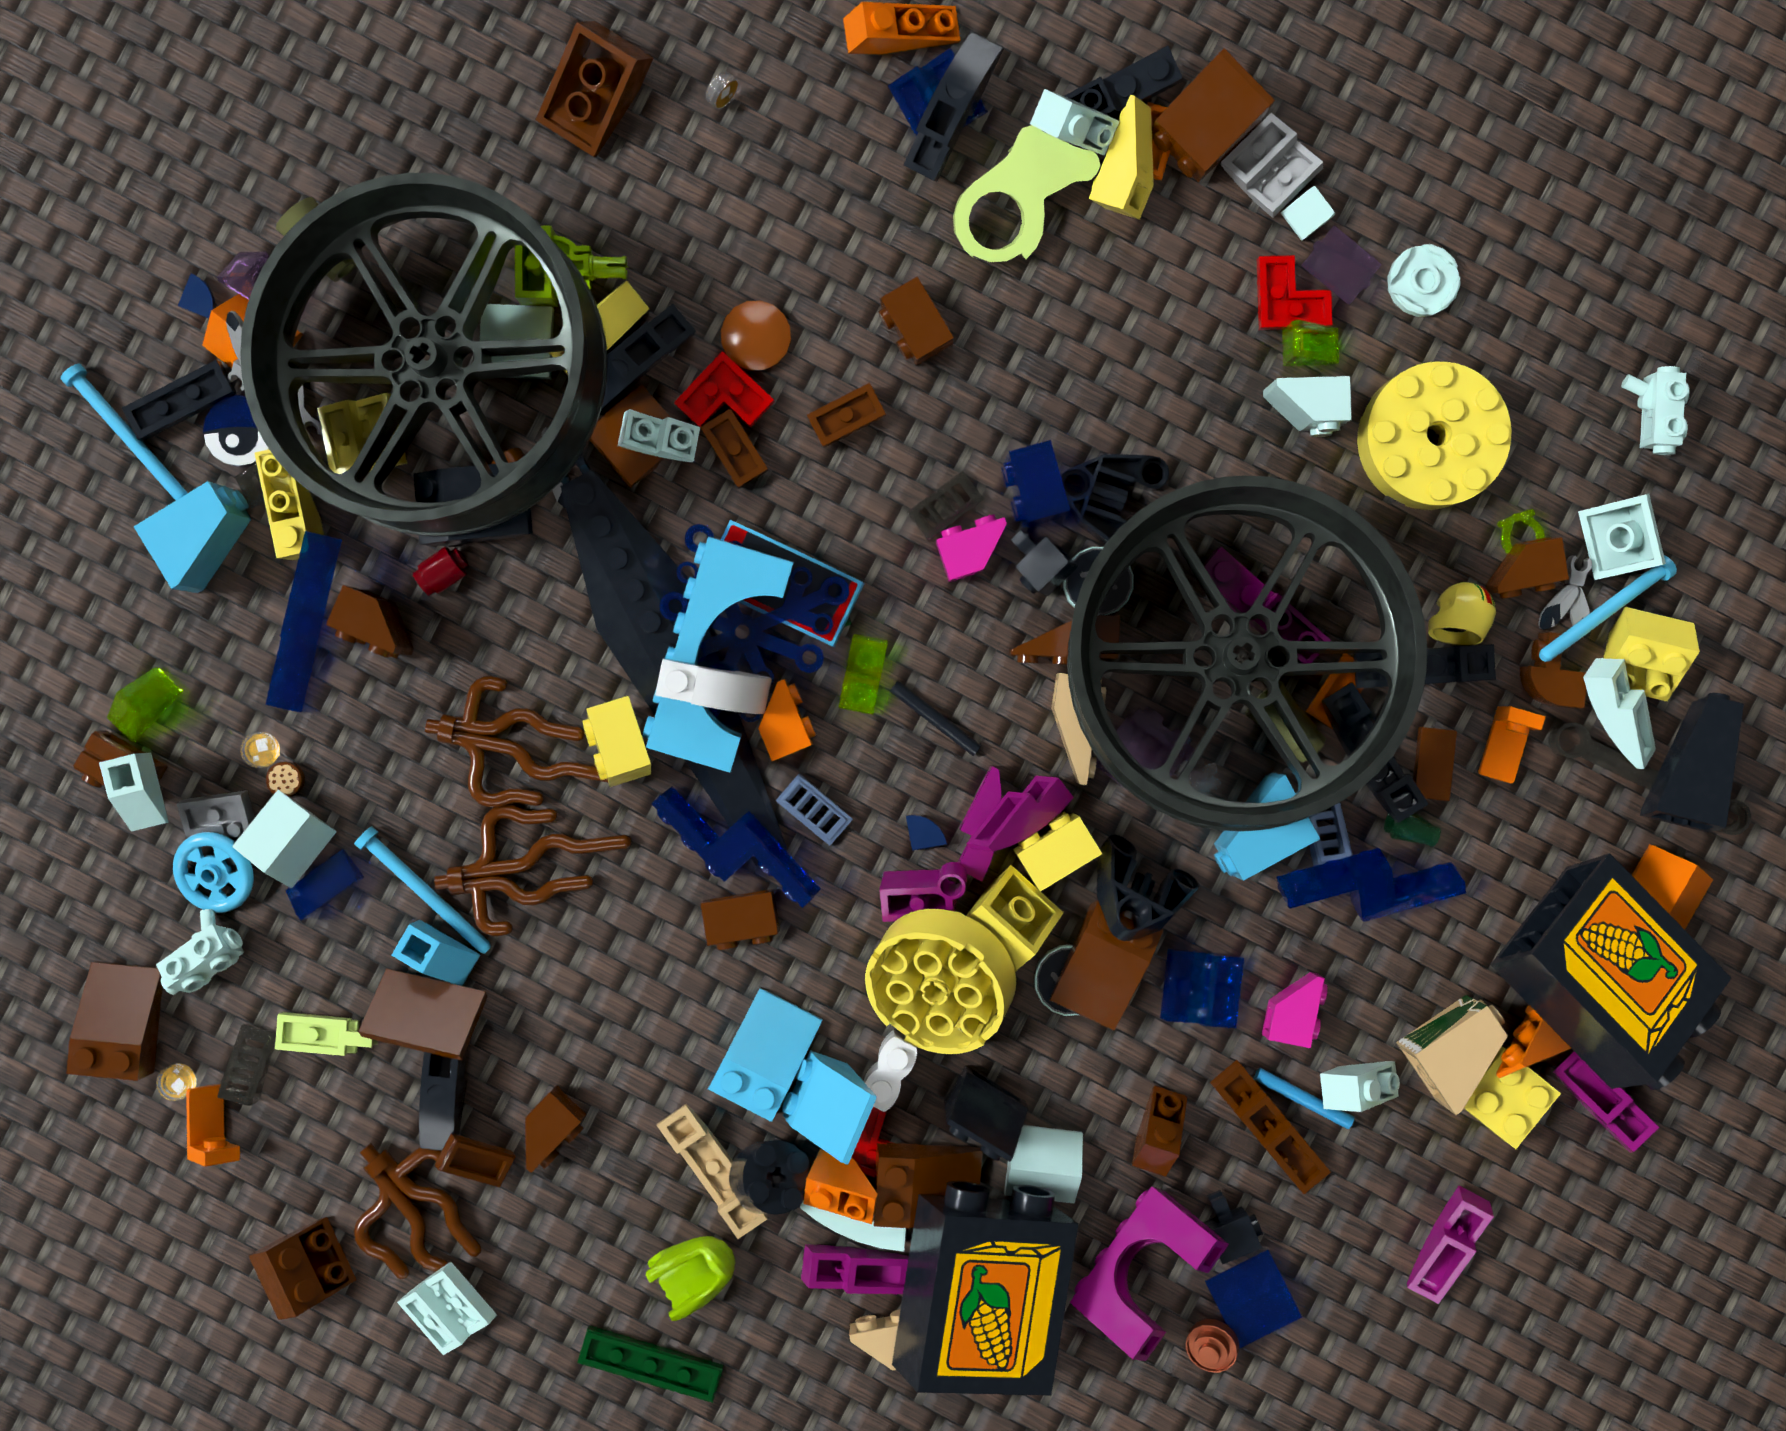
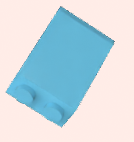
M207 481L135 525L134 528L171 589L199 593L205 589L251 521V518L246 511L249 505L238 490L234 491L226 486Z
M1270 773L1263 778L1245 803L1281 801L1293 797L1296 793L1286 775ZM1309 817L1284 826L1265 830L1223 831L1214 843L1218 850L1214 857L1223 873L1227 872L1229 876L1233 875L1244 881L1318 841L1320 837Z

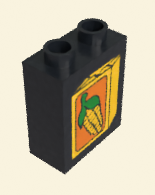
M1610 853L1566 867L1490 964L1611 1089L1646 1084L1651 1090H1657L1671 1083L1681 1073L1685 1065L1684 1059L1678 1053L1689 1038L1703 1034L1717 1022L1721 1015V1008L1715 1001L1732 979Z
M949 1181L946 1185L945 1196L918 1195L892 1360L894 1368L917 1393L1052 1395L1079 1224L1054 1207L1055 1193L1041 1187L1015 1185L1012 1188L1011 1200L989 1198L990 1189L983 1185L967 1181Z

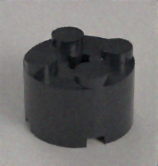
M785 1141L755 1142L740 1152L732 1162L729 1172V1184L732 1193L735 1194L744 1209L756 1214L778 1215L795 1210L801 1206L804 1200L806 1179L810 1172L809 1159L804 1152H801L796 1146ZM768 1172L773 1175L772 1181L767 1179Z

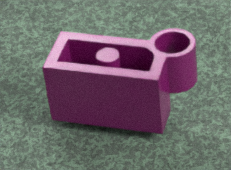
M948 862L941 869L884 871L880 885L882 921L895 922L910 912L923 909H944L955 912L957 899L965 892L968 875L966 868L958 862ZM947 877H955L959 879L960 883L956 884L954 881H949Z

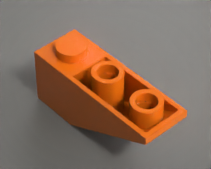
M861 2L843 18L848 54L880 55L954 44L961 41L956 6Z
M1530 1005L1525 1009L1527 1015L1523 1023L1513 1033L1515 1038L1511 1046L1501 1056L1503 1061L1496 1073L1498 1078L1571 1049Z

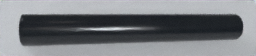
M897 681L889 691L970 755L974 756L982 746L901 682Z

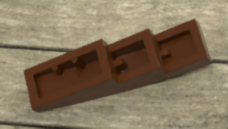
M1238 1060L1234 1061L1210 1082L1303 1194H1306L1331 1173Z

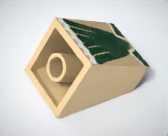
M1465 995L1396 1043L1434 1099L1457 1115L1466 1106L1508 1035L1501 1026L1505 1021L1493 1005L1488 1007L1481 999L1477 1001Z

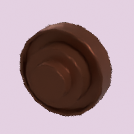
M1204 1319L1196 1322L1191 1327L1185 1343L1186 1352L1190 1360L1200 1369L1214 1373L1226 1371L1233 1366L1240 1349L1239 1339L1234 1330L1226 1323L1216 1319Z

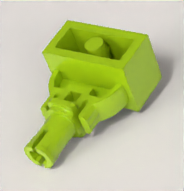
M541 226L551 240L574 263L585 279L589 289H592L591 281L596 280V278L627 279L628 272L626 268L628 266L626 256H593L591 246H577L571 240L557 236L552 226ZM516 245V300L525 306L558 307L557 293L539 260L527 247Z

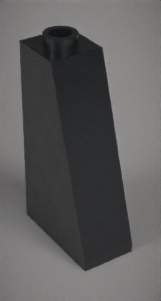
M1709 693L1706 697L1691 703L1645 799L1640 816L1707 833L1726 828L1744 703L1732 701L1729 695L1722 693Z

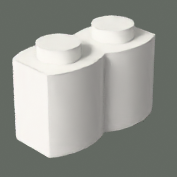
M896 1030L891 1031L885 1037L879 1049L878 1062L871 1066L864 1078V1083L877 1096L873 1107L883 1112L890 1109L897 1100L901 1088V1080L912 1070L917 1056V1047L904 1041L905 1035Z

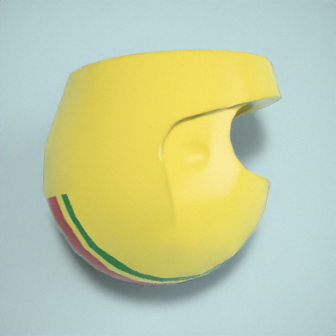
M1460 582L1448 587L1437 600L1440 610L1430 618L1428 634L1437 641L1452 645L1468 646L1482 643L1496 615L1495 602L1491 594L1484 587L1470 582ZM1441 628H1457V629H1463V630H1466V631H1464V632H1451V631L1443 630V629H1441Z

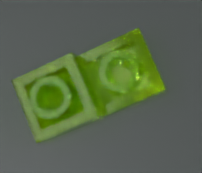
M853 634L838 708L873 715L888 644L887 640Z

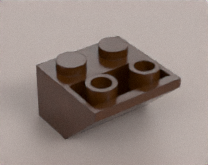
M347 585L342 586L326 623L327 626L337 629L336 637L354 644L358 642L365 645L367 642L370 644L369 651L387 658L390 656L398 659L400 654L412 655L414 648L396 603L364 589Z
M323 1217L293 1231L249 1255V1259L278 1320L299 1316L357 1280L327 1217Z

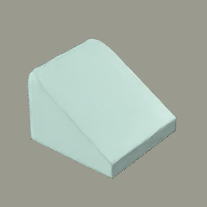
M1313 186L1284 209L1281 214L1300 240L1303 241L1335 215V212L1319 190Z

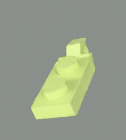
M281 1012L277 1016L276 1050L345 1056L348 1053H357L358 1047L372 1048L373 1045L378 1044V1041L361 1037L358 1032L360 1021L351 1020L352 1018Z

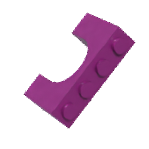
M1153 1186L1139 1196L1136 1201L1137 1208L1129 1219H1125L1117 1227L1115 1239L1109 1247L1104 1248L1095 1259L1096 1266L1088 1276H1085L1078 1282L1074 1289L1075 1295L1070 1301L1079 1312L1130 1358L1140 1361H1146L1166 1334V1331L1144 1313L1131 1298L1127 1284V1275L1135 1255L1148 1245L1164 1243L1195 1270L1209 1273L1229 1245V1243L1166 1191Z

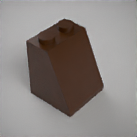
M1224 48L1155 120L1152 126V139L1162 151L1167 152L1170 150V154L1177 160L1179 169L1187 177L1191 178L1193 176L1199 183L1260 124L1275 100Z

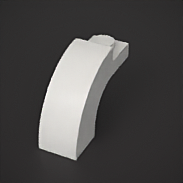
M663 658L655 695L709 708L750 714H764L772 678L741 671L713 669Z

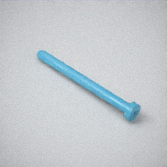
M75 364L64 371L61 375V380L67 387L74 386L175 500L188 494L150 449L137 439L133 430L87 380L86 375L88 372L81 364Z
M1664 555L1666 564L1651 567V569L1541 649L1539 653L1540 659L1544 662L1551 661L1660 579L1667 581L1677 573L1674 562Z
M373 826L369 827L356 840L354 844L360 850L366 847L476 950L485 954L491 948L490 942L376 838L379 832Z

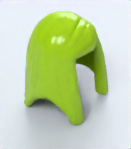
M713 1236L697 1237L668 1247L653 1256L648 1261L650 1269L646 1271V1277L650 1283L659 1278L658 1282L663 1291L666 1292L665 1296L672 1301L673 1310L668 1312L669 1317L672 1321H677L704 1307L724 1289L733 1276L735 1257L732 1249L723 1240Z

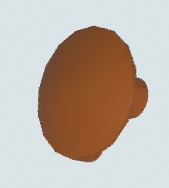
M761 300L746 301L734 307L725 317L721 328V343L726 355L739 367L749 372L766 370L778 364L786 355L791 345L790 325L785 315L773 304Z

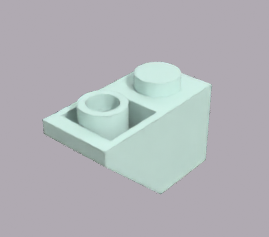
M1044 89L1030 124L1060 140L1105 156L1120 121L1072 99Z
M151 753L131 754L99 762L108 799L130 831L169 822Z
M1395 1061L1339 1066L1320 1073L1324 1109L1363 1112L1399 1096L1400 1081L1396 1073Z

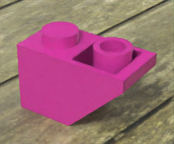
M995 514L975 520L976 527L963 531L961 525L941 531L942 538L936 539V545L948 582L974 575L984 570L1007 525L1005 517L996 520Z
M1309 972L1268 1000L1262 1035L1271 1041L1311 1048L1312 1039L1316 1040L1320 1032V1019L1317 1018L1319 1004L1324 1005L1327 997V984H1324L1325 978L1317 973Z

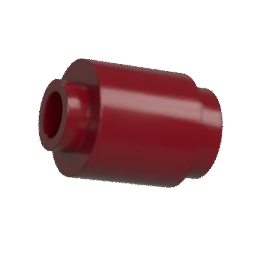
M444 546L418 564V570L412 574L420 588L428 596H431L435 592L440 594L466 576L467 573L464 568L468 566V562L457 548L450 550L447 546Z

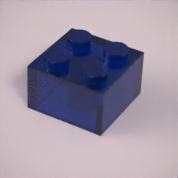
M1051 440L1008 452L1005 462L1002 463L1001 474L1005 487L1012 486L1014 497L1010 501V506L1015 522L1021 521L1024 529L1064 518L1070 511Z

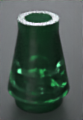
M1417 813L1412 814L1400 823H1396L1388 814L1384 823L1385 832L1389 833L1390 837L1396 840L1420 843L1433 847L1437 844L1441 835L1440 827L1431 824Z

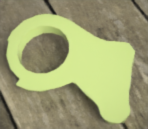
M1033 125L1022 128L1014 145L1008 150L1009 154L1007 157L973 182L960 195L955 207L953 223L954 233L962 248L971 257L976 256L988 262L1008 261L1020 254L1027 259L1037 248L1043 235L1044 199L1071 183L1091 180L1098 173L1101 166L1095 152L1072 146ZM989 192H1001L1009 195L1016 201L1021 211L1022 224L1019 234L1012 243L999 249H988L980 245L974 239L969 227V216L972 206L980 197Z

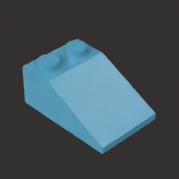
M760 987L708 1090L772 1122L823 1019Z
M810 1050L807 1059L802 1061L797 1071V1082L793 1092H789L785 1097L782 1107L783 1117L797 1132L841 1163L848 1165L877 1096L848 1063Z

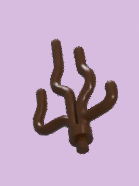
M483 676L474 681L467 693L463 717L443 714L440 721L434 719H427L425 732L437 734L438 742L458 745L468 751L471 758L468 790L472 798L480 805L499 808L511 803L539 806L544 800L540 792L525 789H507L495 794L486 792L482 787L485 767L483 750L513 756L525 773L540 781H552L563 776H573L608 783L607 779L600 780L596 766L575 762H559L548 767H542L533 761L528 751L520 744L511 740L483 736L496 735L517 722H525L539 733L550 737L580 741L584 738V730L582 728L549 722L538 712L528 708L512 709L493 721L477 720L482 693L486 690L504 691L506 689L507 682L501 677Z
M515 805L492 808L486 813L481 822L482 854L480 858L469 865L448 867L447 875L435 876L436 890L449 889L451 895L471 893L476 926L489 936L508 935L513 930L510 922H493L489 919L485 891L500 890L512 900L522 905L534 906L546 902L560 892L589 889L593 885V878L589 875L558 878L548 881L538 890L531 892L525 891L513 881L497 875L520 873L529 870L541 859L547 850L552 848H560L572 854L626 849L631 845V838L628 835H616L576 840L564 834H550L541 837L533 844L528 853L521 858L493 862L496 855L495 825L499 820L505 818L521 824L531 825L550 823L556 820L557 812L551 808L530 811Z
M370 1143L359 1153L368 1162L363 1169L376 1182L380 1195L376 1203L366 1210L356 1222L354 1236L359 1248L368 1256L382 1260L397 1278L405 1279L408 1277L409 1268L391 1248L373 1241L369 1236V1227L385 1214L393 1202L411 1226L410 1248L416 1262L423 1268L433 1272L448 1264L446 1260L431 1255L426 1250L424 1245L425 1222L420 1211L409 1199L411 1198L418 1201L437 1203L444 1211L446 1226L453 1237L471 1257L478 1256L481 1253V1246L460 1221L458 1206L454 1199L444 1190L416 1185L408 1177V1174L426 1159L437 1161L442 1151L419 1147L397 1164L386 1149L379 1153Z

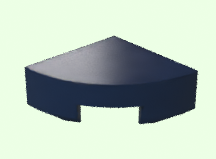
M191 273L178 306L209 319L211 310L217 307L213 293L204 280Z
M906 815L912 851L947 844L942 830L933 821L920 815Z

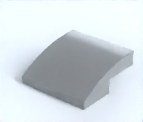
M1270 113L1221 162V166L1258 206L1274 218L1323 169V161L1297 141V133L1274 114Z

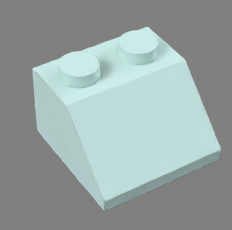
M1350 376L1277 378L1263 390V397L1297 430L1310 431L1311 437L1331 436L1333 431H1339L1341 426L1351 420Z

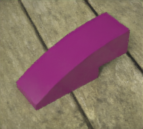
M990 766L959 827L961 831L971 835V837L1001 801L999 769ZM966 844L958 863L966 868L967 874L983 881L994 851L971 849Z
M1036 775L1023 793L1011 791L1006 793L967 842V845L971 849L991 852L1010 847L1045 827L1061 813L1074 797L1058 777Z
M1575 1052L1553 1071L1556 1077L1630 1153L1635 1152L1660 1128L1633 1102L1634 1100L1622 1088L1611 1089Z
M1461 1186L1457 1187L1421 1249L1407 1281V1288L1437 1304L1441 1302L1477 1252L1475 1243L1494 1218L1490 1201Z
M805 1244L801 1280L808 1288L843 1289L847 1294H903L909 1256L854 1247Z

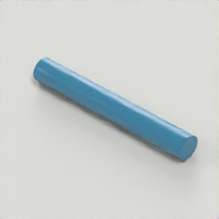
M1258 1068L1254 1075L1256 1082L1346 1129H1350L1354 1122V1116L1342 1110L1324 1109L1323 1100L1262 1068Z

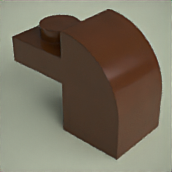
M1552 632L1539 633L1531 649L1532 660H1535L1534 666L1520 667V678L1524 689L1534 700L1544 705L1584 708L1587 689L1583 677L1586 672L1560 670L1562 653L1551 661H1542L1539 657L1541 649L1562 634Z

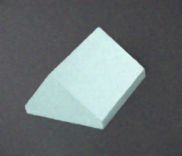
M1649 494L1578 511L1588 555L1592 561L1591 568L1594 580L1666 564Z
M278 789L232 847L262 872L292 889L337 831Z
M1023 1125L1011 1162L1008 1161L1004 1195L1011 1196L1012 1188L1015 1185H1031L1055 1193L1054 1201L1075 1203L1082 1179L1083 1133Z

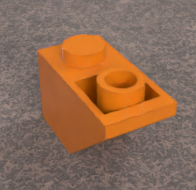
M786 679L777 682L758 728L772 761L813 745L811 737L816 736L809 716L802 718L797 705L803 702L795 683L788 685Z
M820 1149L806 1179L803 1204L872 1225L878 1194L854 1159L851 1158L847 1165Z

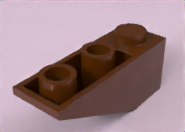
M1098 615L1095 622L1098 638L1108 643H1119L1120 616ZM1072 621L1009 650V655L1017 656V663H1038V657H1053L1052 664L1067 665L1068 641ZM1101 654L1099 658L1102 661L1109 662V659H1119V654Z

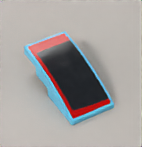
M730 520L721 540L794 562L783 598L766 595L755 596L738 601V603L835 648L865 583Z

